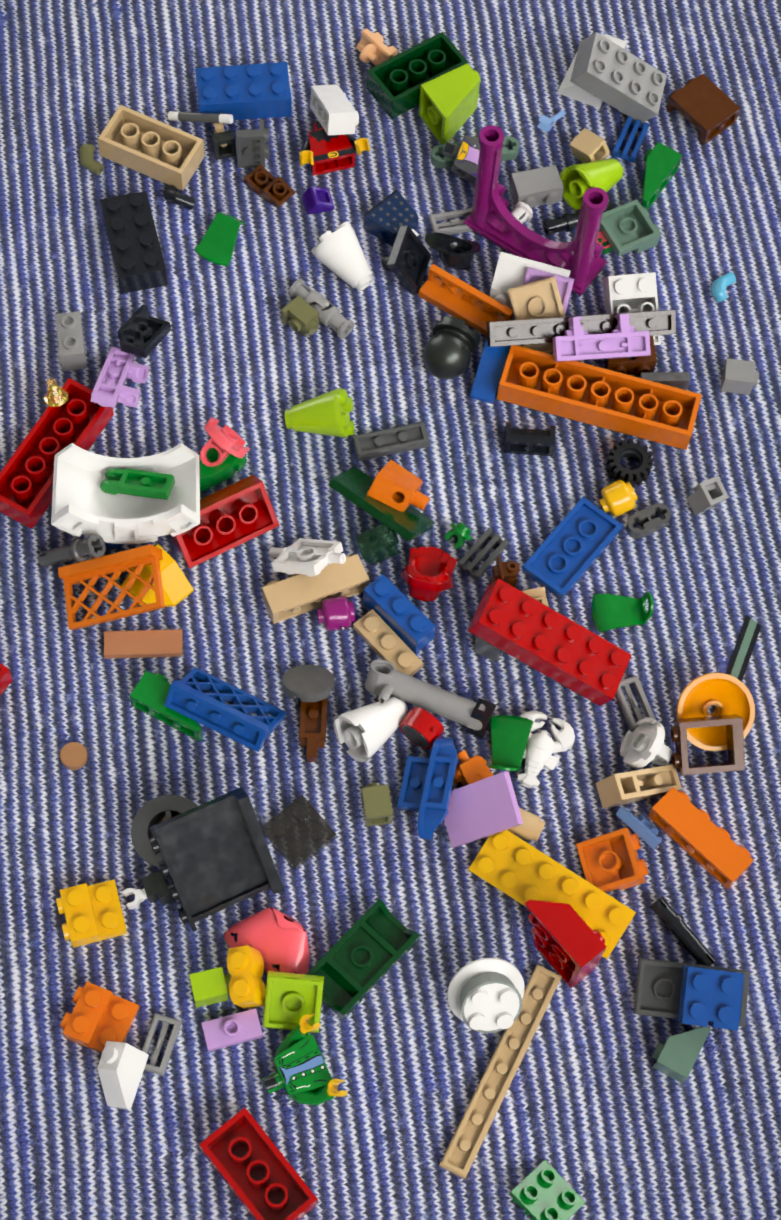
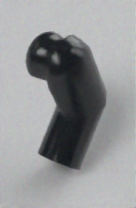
M168 185L165 191H163V197L166 201L192 210L195 198L179 193L174 185Z

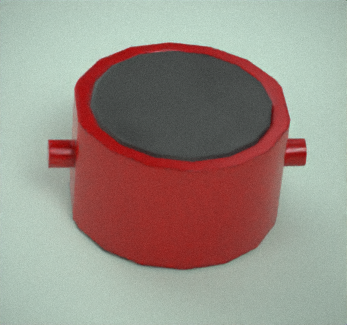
M417 706L409 711L399 725L401 732L410 741L424 749H431L435 739L441 736L444 731L443 725L435 716Z

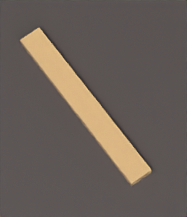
M538 964L536 965L524 990L521 1012L512 1026L505 1029L439 1167L465 1180L562 976Z

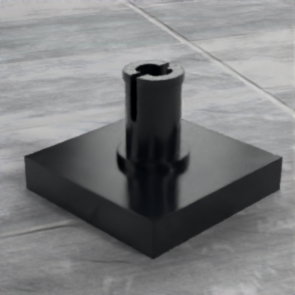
M408 225L400 226L391 254L384 255L381 262L383 268L387 271L391 270L410 294L419 293L431 254Z

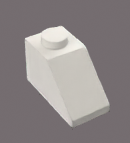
M106 1041L97 1069L107 1106L131 1110L149 1056L148 1054L127 1043Z

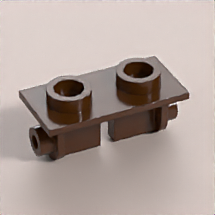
M497 556L496 566H492L493 577H490V585L499 578L516 588L520 570L518 563L514 561L501 562L500 556Z

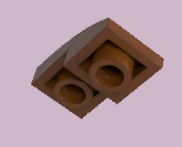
M261 164L248 174L243 181L258 196L277 208H280L295 194V191L279 176L275 179Z

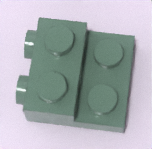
M638 199L606 211L602 215L600 229L618 257L633 250L638 254L658 245L660 230L656 224H653L647 209L641 206Z

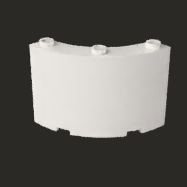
M73 443L54 455L51 525L78 537L82 534L88 536L97 534L103 538L105 543L140 544L158 541L159 536L171 534L173 537L200 524L199 455L182 443L165 452L139 458L107 457L84 450ZM110 468L123 470L126 468L170 474L175 479V484L168 500L119 493L112 495L103 492L100 488L101 482L107 480L105 473Z

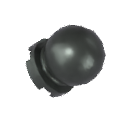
M444 316L441 321L437 320L433 327V336L424 347L423 360L429 372L439 379H454L462 375L470 365L471 353L478 348L481 341L480 334L476 329L472 332L464 326L465 321L455 317Z

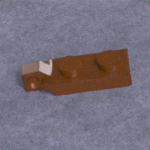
M328 697L317 702L301 701L299 742L300 747L307 748L306 762H317L318 748H324V742H326Z

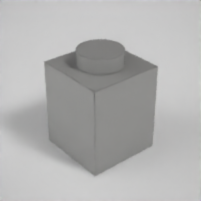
M727 358L722 370L721 391L750 395L753 386H757L759 372H755L756 362Z

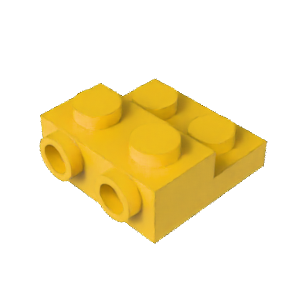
M115 879L90 886L84 883L60 890L61 897L56 898L59 914L65 913L67 923L62 924L65 941L71 939L73 948L128 934Z

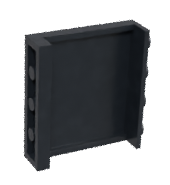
M242 787L150 827L153 837L149 839L155 855L158 853L161 855L163 861L158 864L165 878L169 877L172 884L168 886L173 900H179L181 908L177 909L180 919L183 924L188 923L193 932L197 930L194 922L270 888L273 894L284 890L250 798Z

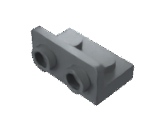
M259 119V129L236 130L237 168H256L260 164L265 167V158H270L269 143L265 144V142H269V128H264V119Z

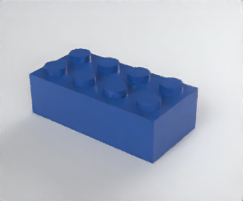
M287 62L195 68L199 113L232 114L233 120L292 116Z

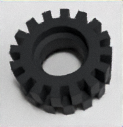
M629 439L628 444H626L625 440H621L620 444H614L613 449L611 448L606 463V471L609 472V478L615 477L614 482L617 480H623L625 483L630 482L632 487L635 486V483L638 486L641 485L643 481L647 480L653 464L651 451L647 452L648 447L646 445L640 447L641 442L638 440L636 444H633V439ZM625 457L633 458L638 462L639 467L634 470L626 469L620 464V460Z

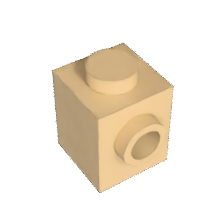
M586 128L575 136L569 144L575 158L583 163L604 160L610 154L605 139Z

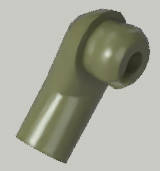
M90 143L83 144L79 149L81 165L94 174L100 175L103 172L104 165L94 160L93 151L96 150L94 145Z

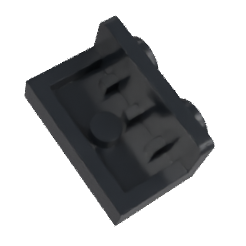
M142 304L118 330L121 351L147 358L171 331L170 322L150 317L148 306Z

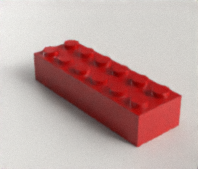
M69 378L0 472V512L33 529L52 503L54 455L71 443L88 451L113 417V407H103L91 402L93 390Z
M499 578L486 588L467 630L599 706L614 699L632 656L630 653Z

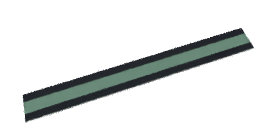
M746 615L725 673L737 678L741 682L762 627L748 615Z

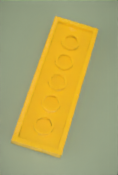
M508 830L490 835L468 869L524 906L528 900L570 904L592 931L594 929L597 930L605 939L604 944L607 947L602 956L608 959L636 914L635 911Z

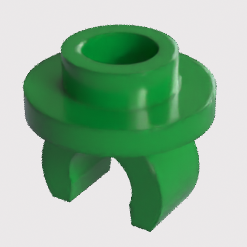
M461 521L458 524L453 522L451 527L454 530L448 531L444 537L450 541L453 536L457 535L458 542L454 547L460 549L464 546L465 539L469 541L472 539L470 535L472 530Z

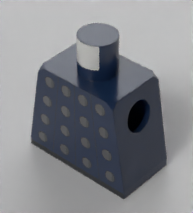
M397 190L393 191L364 214L363 228L391 247L394 245L400 226L408 225L418 239H421V235L416 231L418 215Z

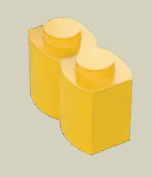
M249 945L229 948L227 968L231 975L229 995L233 1004L244 1009L264 1006L266 987L261 979L264 972V961L261 953Z

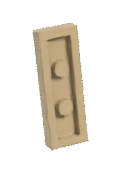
M373 609L353 624V629L381 659L391 662L396 670L413 676L423 668L424 663Z

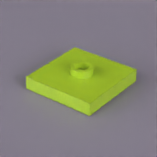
M268 971L263 1027L293 1030L300 1024L302 1016L314 1014L309 1019L311 1027L315 1023H320L324 976Z

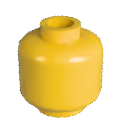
M617 480L601 490L603 498L599 500V503L605 513L610 511L614 517H619L634 509L635 501L638 498L630 482L625 483L623 480Z

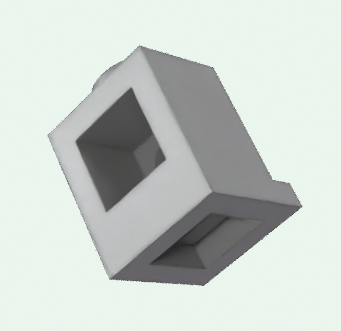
M717 475L699 483L693 488L694 493L686 499L694 515H698L728 499L729 496Z

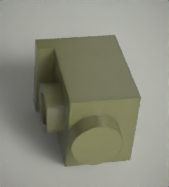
M298 295L281 309V323L284 325L288 323L293 331L300 332L304 337L313 335L319 327V312Z

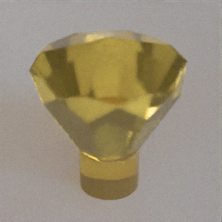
M48 379L46 381L48 389L44 397L45 404L50 407H58L68 401V393L57 385L56 379Z

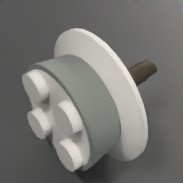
M499 958L478 959L465 965L454 975L447 991L448 1004L455 1016L464 1021L471 1029L481 1033L498 1032L511 1027L518 1018L522 1009V998L525 988L524 980L520 971L506 960Z

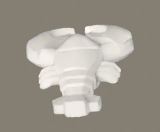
M538 711L525 712L520 716L533 721L523 759H526L525 773L517 776V781L521 782L522 786L530 789L539 786L540 782L536 776L539 775L543 766L554 770L558 764L559 758L553 756L552 753L567 751L572 748L575 741L573 728L569 723L560 718H553L552 722L558 725L561 730L556 729L555 725H551V732L556 741H553L551 735L546 730L532 734L531 732L539 730L545 724L543 721L538 723L535 720H547L548 715Z

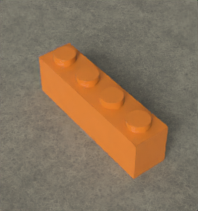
M674 787L652 807L648 815L657 826L727 890L744 874L754 861L751 858L750 852L745 847L738 846L730 839V834L724 828L717 827L704 810L697 809L691 803L687 794L676 790Z

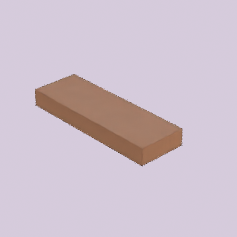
M182 629L104 631V659L183 657Z

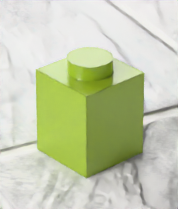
M222 967L189 974L196 1008L229 1000L230 975H224Z

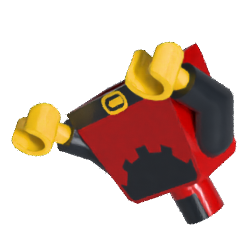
M316 121L313 125L315 130L308 133V140L303 142L299 152L300 166L311 164L312 176L355 167V152H357V155H361L362 151L369 152V141L367 138L355 139L350 134L327 135L320 122Z

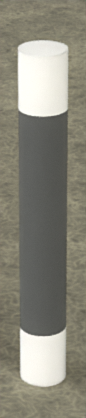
M168 112V119L170 121L233 123L232 114Z

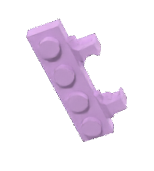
M617 314L615 318L618 325L615 327L616 330H612V333L588 334V331L583 332V327L580 325L582 316L571 317L568 319L569 330L565 331V336L553 337L554 362L650 356L649 331L635 332L634 326H630L629 314Z
M111 347L92 391L90 401L103 407L115 408L117 402L123 403L124 406L137 407L141 390L124 386L127 378L132 379L133 382L145 384L150 366L135 363L134 354L121 351L120 348Z

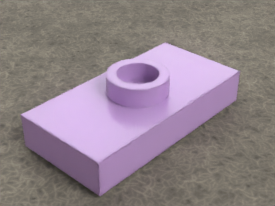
M256 1008L202 1022L208 1052L263 1038Z

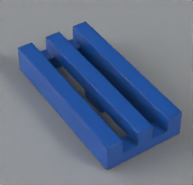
M628 116L612 156L634 163L650 124L645 123L643 125L638 119L634 122L632 121L633 118ZM629 128H633L623 153L619 152ZM637 131H642L632 155H627Z

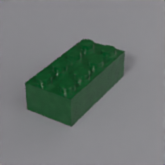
M441 32L367 70L366 89L388 116L394 119L419 105L422 84L467 63L469 64V62L448 37Z

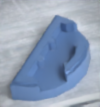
M620 807L616 815L653 850L656 849L662 841V837H657L658 829L643 815L640 814L637 818L630 812V808Z

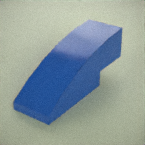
M486 340L470 398L494 404L511 345L489 347Z

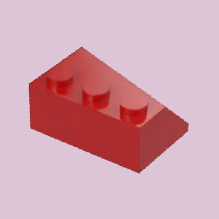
M528 900L525 906L531 912L528 915V919L534 926L531 930L534 946L572 989L597 967L607 947L604 944L605 939L597 930L594 929L592 931L570 904Z

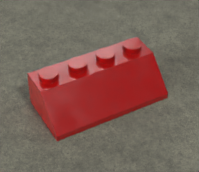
M251 475L200 499V524L184 533L173 537L170 534L187 567L190 569L280 525L263 481Z

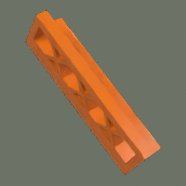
M434 264L429 268L428 280L418 293V296L451 316L465 321V324L487 336V321L512 320L514 312L512 309Z

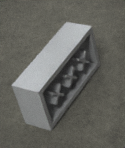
M595 32L579 43L570 82L627 116L632 117L634 120L637 121L638 119L643 123L658 115L667 75L598 32Z

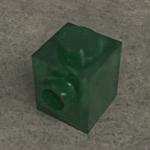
M383 524L356 536L362 558L371 565L399 554L397 534Z

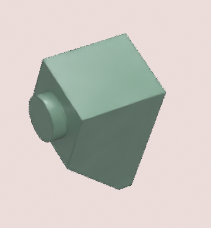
M704 1026L670 1036L664 1044L659 1042L652 1055V1058L656 1059L652 1068L683 1084L688 1078L711 1028Z

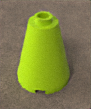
M611 158L566 167L561 172L560 178L564 186L562 196L567 204L575 210L581 209L585 191L593 187L601 188L607 193L623 177L621 163Z

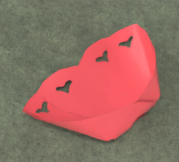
M268 907L233 924L224 933V938L230 948L252 945V948L258 950L263 957L264 969L267 974L268 971L278 972L277 968L272 967V964H280V972H297V974H307L309 972L310 952L306 930L299 922L272 907ZM231 933H238L237 942H235L234 936H231Z

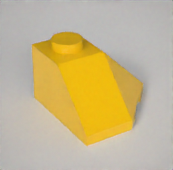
M157 544L155 547L162 550L163 560H160L159 563L164 604L166 607H175L191 594L194 589L176 561ZM152 565L145 566L139 575L146 581H148L153 573ZM130 573L128 574V576L126 577L121 586H125V584L131 577ZM136 579L129 591L137 597L145 584ZM150 588L142 601L146 604L155 603V591Z

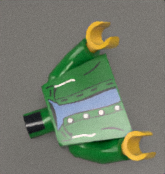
M314 1014L302 1016L300 1024L286 1035L277 1048L276 1057L273 1058V1064L277 1072L262 1078L268 1094L284 1088L289 1100L294 1099L300 1104L318 1106L333 1099L334 1096L345 1097L347 1091L342 1090L338 1092V1085L345 1082V1080L332 1079L313 1034L308 1035V1032L316 1031L320 1028V1023H315L312 1027L309 1025V1019Z

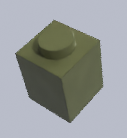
M371 783L362 788L361 801L365 826L391 824L393 821V810L388 784Z

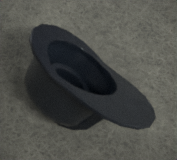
M430 233L425 236L427 245L438 250L441 261L453 269L469 270L474 254L481 250L479 243L448 234Z

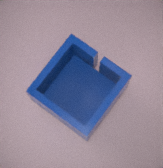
M683 965L677 1021L682 1024L706 1027L709 1025L714 1028L738 1031L744 973Z

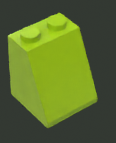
M468 63L421 85L419 116L440 144L449 142L477 109L481 78L479 73L473 70Z

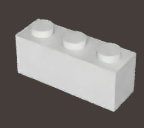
M339 85L311 86L310 108L327 135L355 134V126L359 124V114L353 108L352 103L349 102Z

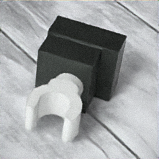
M162 871L141 878L144 886L143 889L127 888L123 891L125 897L129 895L135 896L133 902L127 903V907L130 910L137 908L145 899H148L150 903L160 900L162 905L173 902Z

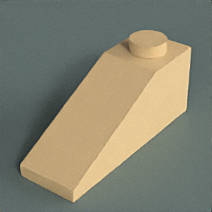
M673 764L617 773L595 783L603 808L625 805L664 795L672 787L678 791L682 790L677 770L673 768Z

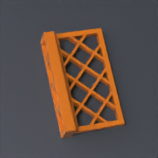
M149 544L59 567V578L64 581L69 629H81L165 608L159 563L160 560H163L162 550ZM152 565L153 573L148 581H146L139 575L145 566ZM127 571L131 574V577L123 587L116 580L122 572ZM104 577L108 580V583L100 593L93 586L99 578ZM136 579L145 584L137 597L129 591ZM82 583L86 587L79 598H76L73 595L72 585ZM113 585L122 590L114 602L106 597ZM151 588L155 591L156 602L146 604L142 600ZM90 591L98 595L91 608L83 603ZM127 594L134 599V602L129 609L123 610L119 605ZM103 600H105L111 607L106 615L100 616L96 611ZM80 606H82L88 613L82 621L76 622L75 614Z

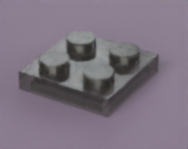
M303 795L261 827L265 837L294 870H297L337 838V834Z

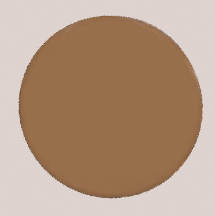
M70 742L61 749L60 759L65 768L78 770L87 763L88 755L82 744Z

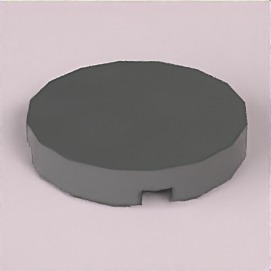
M311 664L299 665L290 668L284 673L282 688L283 692L292 699L295 696L300 698L302 702H317L330 696V692L335 688V680L333 674L326 668Z

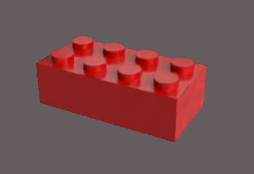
M245 1107L199 1144L200 1151L254 1220H300L318 1205L316 1196Z

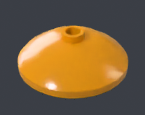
M718 672L707 673L692 680L682 691L676 709L677 719L736 714L743 718L744 738L750 732L755 718V704L749 689L737 678ZM714 705L715 711L709 714L707 711L708 707ZM726 725L688 728L687 740L703 750H727Z

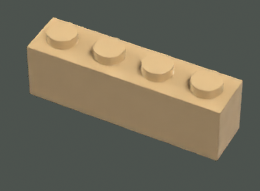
M358 554L353 556L346 555V562L344 564H328L316 576L308 577L304 574H292L287 579L281 581L274 580L267 583L266 586L262 587V598L273 624L321 608L322 600L325 598L340 596L349 598L363 593L364 589L369 585V577Z

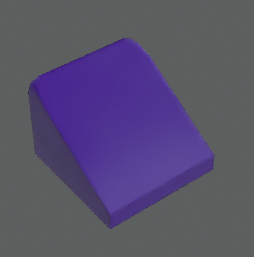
M309 186L302 195L307 214H317L335 209L329 189Z

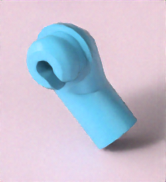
M732 272L721 276L712 283L711 295L714 296L716 302H722L727 299L726 287L736 282V277Z

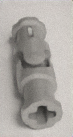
M302 278L296 280L290 287L288 294L292 298H296L299 295L319 312V321L325 327L329 326L340 339L347 337L353 330L355 323L342 316L340 310L318 291H313L309 288Z

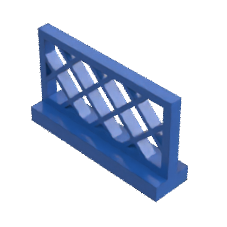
M196 667L180 681L175 680L171 684L164 706L257 752L262 749L265 740L285 719L287 714L286 711ZM194 678H197L203 682H196ZM201 690H210L211 693H203ZM225 702H233L234 705L226 704ZM242 702H246L250 705H243ZM248 713H256L257 716H249Z

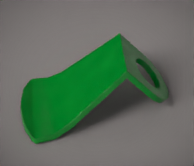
M218 212L203 239L195 248V252L212 263L228 266L233 255L239 227L244 225L245 222L229 214Z
M645 592L640 599L612 594H594L592 599V617L595 627L602 633L611 629L644 625L653 613V597L650 592ZM647 599L649 602L648 612H646L645 603Z
M510 715L492 717V764L489 765V768L509 771L520 770L528 737L533 726L532 720Z

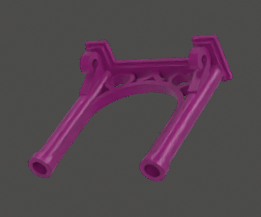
M494 125L483 127L479 133L480 152L472 213L464 221V225L466 224L470 229L512 255L570 270L569 277L575 279L572 291L581 296L607 264V261L600 257L604 247L596 241L602 215L607 208L608 194L603 189L597 187L585 191L574 241L556 242L536 234L511 214L507 209L509 202L502 198L505 187L498 183L504 133L502 129Z

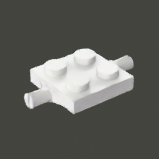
M299 538L288 547H272L269 550L270 557L276 558L272 562L274 572H283L288 575L304 574L312 577L320 574L321 570L328 564H344L346 562V555L341 553L343 547L339 541Z

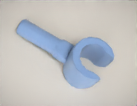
M562 110L550 118L541 115L537 128L549 132L553 124L566 114L565 111Z

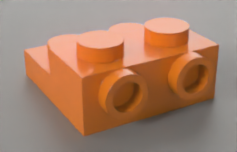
M627 827L576 844L586 881L605 893L616 889L624 890L646 883L645 875H648L649 871L645 860L639 859L637 850L641 849L638 835L636 833L632 834Z
M86 982L84 988L80 986L77 988L73 997V1002L76 1005L72 1014L69 1012L65 1014L60 1028L64 1029L62 1034L65 1039L102 1053L106 1041L124 1043L140 1007L138 1004L113 995L112 991Z

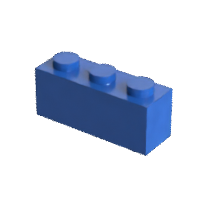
M383 574L364 589L363 603L370 610L373 609L414 654H417L434 639L436 626Z

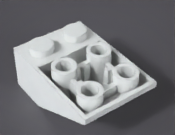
M656 272L608 276L603 279L604 302L607 314L658 310ZM661 335L653 336L654 345H661Z

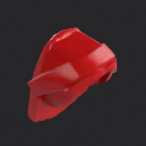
M436 547L411 548L408 565L400 572L401 577L407 582L409 595L417 600L433 602L442 591L453 588L451 574L457 559L450 557V554Z

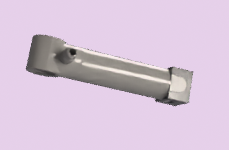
M376 659L371 662L364 685L368 692L379 696L378 700L381 703H385L390 696L396 697L467 727L465 732L483 739L496 708V704L479 698L478 702H474L396 670L391 662L383 659Z

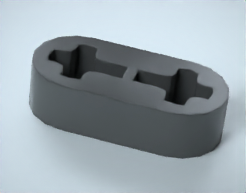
M657 503L629 517L626 525L627 534L634 539H641L666 527L671 518V510L667 505ZM657 512L659 515L663 514V519H661L660 517L654 518L655 513ZM636 522L637 525L643 524L642 530L638 527L633 528L634 523Z

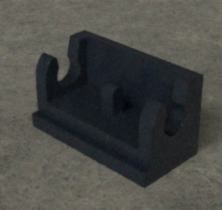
M506 422L504 429V453L553 456L556 427L550 425L549 431L511 428V423Z

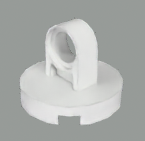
M649 717L636 722L639 726L634 732L629 730L621 743L620 755L624 757L623 762L637 769L646 766L650 762L661 766L668 765L672 750L663 744L665 738L664 726L654 718Z

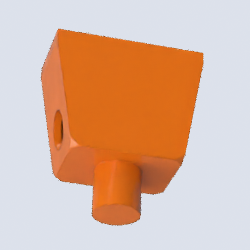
M390 460L376 475L367 493L368 496L401 512H405L410 505L424 511L430 501V497L419 492L423 481L393 460Z

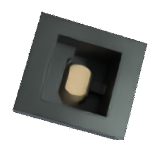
M213 123L215 130L214 134L211 135L216 160L237 156L233 132L231 133V130L225 131L223 123Z

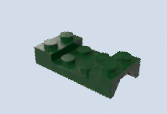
M378 899L306 975L324 976L322 1001L344 1021L362 1002L363 997L398 960L401 961L419 942L420 935L413 930L407 929L389 912L384 902Z

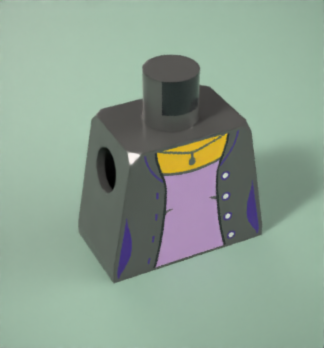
M464 135L460 146L446 142L442 155L454 159L451 171L475 186L480 152L479 138Z

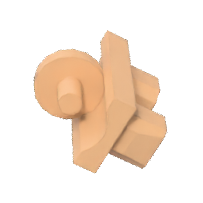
M368 29L362 30V38L356 47L361 52L359 58L362 62L367 63L371 61L377 66L398 55V50L394 46L387 47L383 43L384 39L378 32L372 33Z

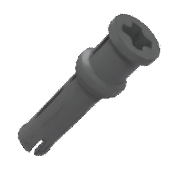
M97 534L90 535L87 539H75L70 545L41 551L39 553L41 557H38V561L42 567H49L74 559L82 562L91 556L94 558L102 557L106 550L105 542Z

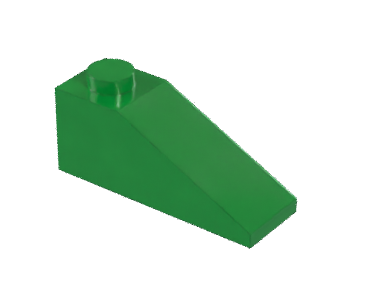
M660 142L657 143L654 149L650 148L643 159L646 163L643 171L641 206H644L647 211L679 169L682 154Z
M210 448L207 451V459L210 462H216L219 457L218 451L215 448ZM229 454L222 464L214 467L206 466L200 458V493L232 478L237 471L240 472L246 465V455L243 458H238Z
M146 670L130 695L131 705L200 742L202 732L199 724L164 706L171 686L167 678L160 673L155 672L152 674Z

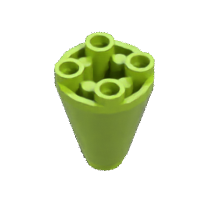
M337 388L291 406V409L285 410L286 427L298 432L340 438L354 435V422L350 420V412H353L354 409L352 397H348L346 389Z

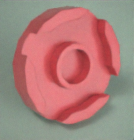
M212 417L204 425L205 431L211 438L200 451V458L203 464L210 467L218 466L224 462L229 454L243 458L250 450L249 447H243L246 442L229 426L225 425L223 428L217 425L219 420ZM210 448H215L218 451L219 457L216 462H210L207 459V451Z

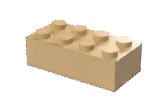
M123 105L119 106L98 138L100 156L165 184L174 185L182 191L205 157L203 139Z

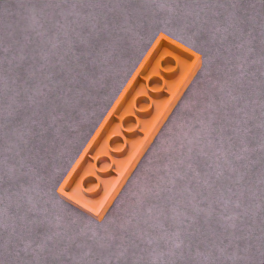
M511 345L497 394V400L687 450L692 436L702 394L578 361L554 362V355L518 345Z

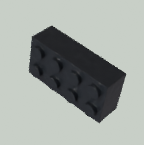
M147 191L100 199L103 223L120 294L166 286V268Z

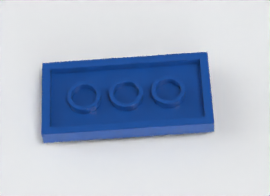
M582 497L523 565L522 571L563 600L620 533L623 525Z

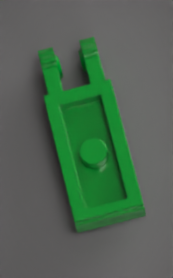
M110 468L105 473L107 480L101 482L100 488L103 492L112 495L119 493L168 500L175 484V479L170 474L126 468L125 470Z

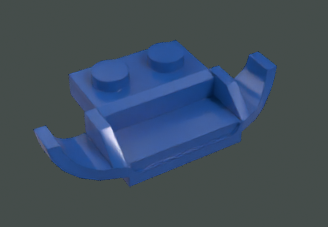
M438 736L433 743L430 758L407 757L397 807L401 810L419 812L417 829L419 838L433 840L435 829L448 814L456 766L459 763L453 738Z

